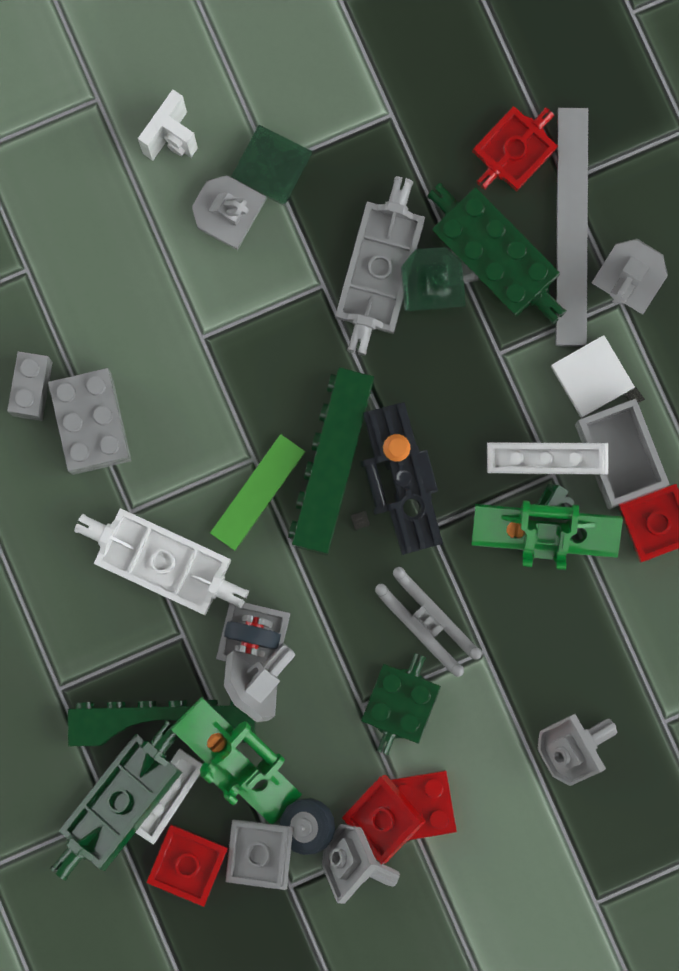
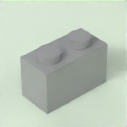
M18 351L7 410L12 416L43 421L49 387L48 382L50 381L53 364L48 356Z

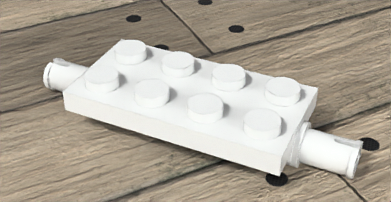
M121 508L111 524H102L82 514L78 521L88 525L89 528L80 524L75 526L74 531L76 533H80L98 542L100 550L94 562L95 565L205 616L213 599H216V597L241 609L245 601L235 597L234 594L243 598H247L249 590H245L225 580L224 575L231 563V559Z

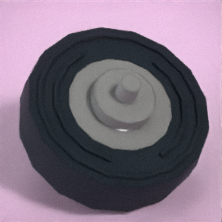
M312 798L296 800L287 806L281 816L280 825L293 827L291 845L293 852L302 855L316 854L327 848L333 839L335 832L334 817L330 809L321 801Z

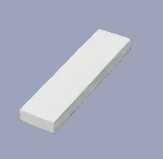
M489 442L487 443V473L608 474V443Z

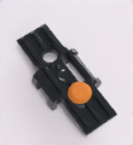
M405 402L364 412L363 416L374 458L361 461L360 463L362 468L365 467L375 503L374 515L390 512L401 555L443 544L431 501V493L438 492L427 450L419 451L418 446H416ZM385 463L387 471L390 470L396 488V493L394 494L395 503L387 505L376 464ZM413 499L418 503L419 512L416 516L410 517L405 514L403 505L406 500Z

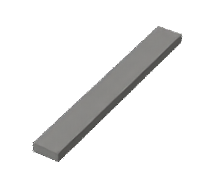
M558 108L556 269L560 272V275L556 278V301L567 311L562 317L556 313L559 320L556 322L555 346L584 347L587 345L588 108Z

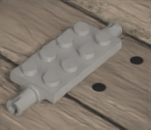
M396 176L394 178L389 201L385 202V204H375L368 201L366 203L335 319L350 322L354 325L350 344L347 348V351L354 354L357 344L360 342L358 355H366L372 330L376 329L394 334L425 221L424 216L408 211L409 208L406 205L413 181L407 178L402 190L400 188L403 177Z

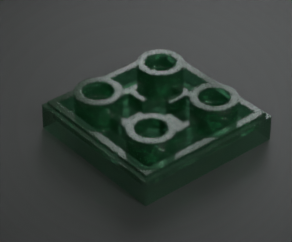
M258 125L231 178L285 206L312 156V151Z

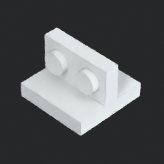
M173 89L138 137L143 154L152 161L166 142H168L167 147L179 156L186 154L192 158L198 149L194 132L180 124L187 110L183 96Z

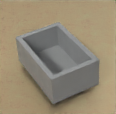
M108 368L48 382L67 469L72 475L132 461L112 373Z
M636 399L582 418L576 422L575 427L582 443H608V474H594L607 509L614 508L670 485Z

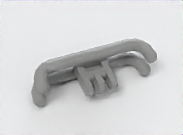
M396 567L393 570V576L416 600L421 608L412 615L384 584L376 586V594L454 676H462L464 674L463 666L434 637L444 630L468 656L475 660L481 658V649L452 622L402 567Z

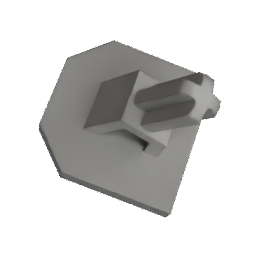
M227 175L208 180L192 205L197 227L202 232L238 250L267 197Z
M639 239L616 243L592 281V284L610 294L614 304L617 305L619 302L626 304L643 315L668 276L664 256Z
M282 643L264 664L258 661L253 666L234 651L226 656L224 687L233 704L256 722L272 719L276 713L277 684L280 682L277 676L295 656L294 651Z
M573 714L541 730L537 750L552 777L571 786L606 769L596 749L599 744L617 734L616 725L610 719H605L590 729L584 730L576 714Z
M340 824L334 832L332 841L323 851L322 867L337 903L345 904L369 877L391 887L397 884L400 877L399 871L384 864L381 865L376 861L362 827Z

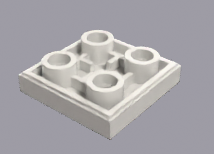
M604 335L551 365L553 372L581 418L635 388Z

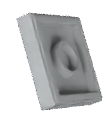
M232 820L225 882L287 890L293 827Z

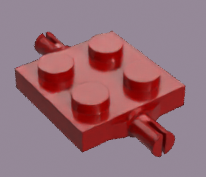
M513 106L474 147L473 153L487 167L486 172L476 180L479 186L482 184V189L486 190L497 177L504 180L517 192L557 150L558 145L546 135L543 129L554 117L553 112L550 111L549 113V109L545 107L533 120L524 116Z

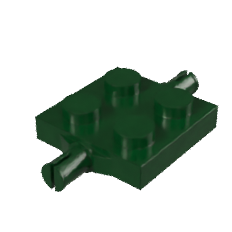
M414 653L408 670L396 669L383 664L361 720L376 727L383 733L376 751L381 753L383 751V754L389 755L395 738L407 739L417 744L420 743L441 686L425 680L420 675L426 657Z

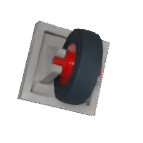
M230 603L216 659L226 661V656L234 651L252 666L258 661L264 664L279 645L284 644L291 613L244 603L240 609L238 606Z

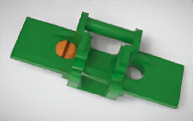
M523 500L521 508L475 504L471 545L522 550V566L532 567L533 559L541 558L552 559L556 563V569L566 570V554L618 558L623 516L579 513V505L573 504L572 507L530 504V501ZM532 516L568 519L566 523L534 521L528 520V518ZM577 528H583L586 531L585 536L580 540L571 538L577 534Z
M202 697L170 728L204 760L200 768L201 777L208 783L213 782L223 791L224 798L231 805L237 803L238 799H236V796L239 794L270 824H274L282 816L287 806L295 802L302 795L278 771L285 760L281 754H275L252 732L251 725L248 722L244 721L234 728ZM242 740L262 758V761L257 766L236 748ZM265 779L263 786L257 789L253 788L257 782Z

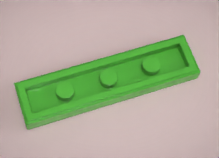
M280 434L210 534L236 551L306 452Z

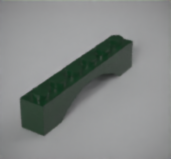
M231 699L229 706H218V700H205L234 728L246 721L251 725V731L256 734V721L237 708ZM187 700L168 701L169 707H156V701H138L137 708H125V702H107V708H95L94 702L76 703V709H68V747L103 746L113 736L131 726L155 720L178 721L192 706H187Z

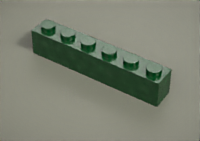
M340 367L338 368L337 375L331 374L327 392H331L332 395L329 404L323 403L319 421L324 422L321 433H315L311 450L316 451L314 463H307L304 479L309 480L306 492L300 491L296 504V509L301 510L298 522L292 520L288 538L293 539V547L326 556L329 554L364 421L363 413L366 412L374 383V376Z

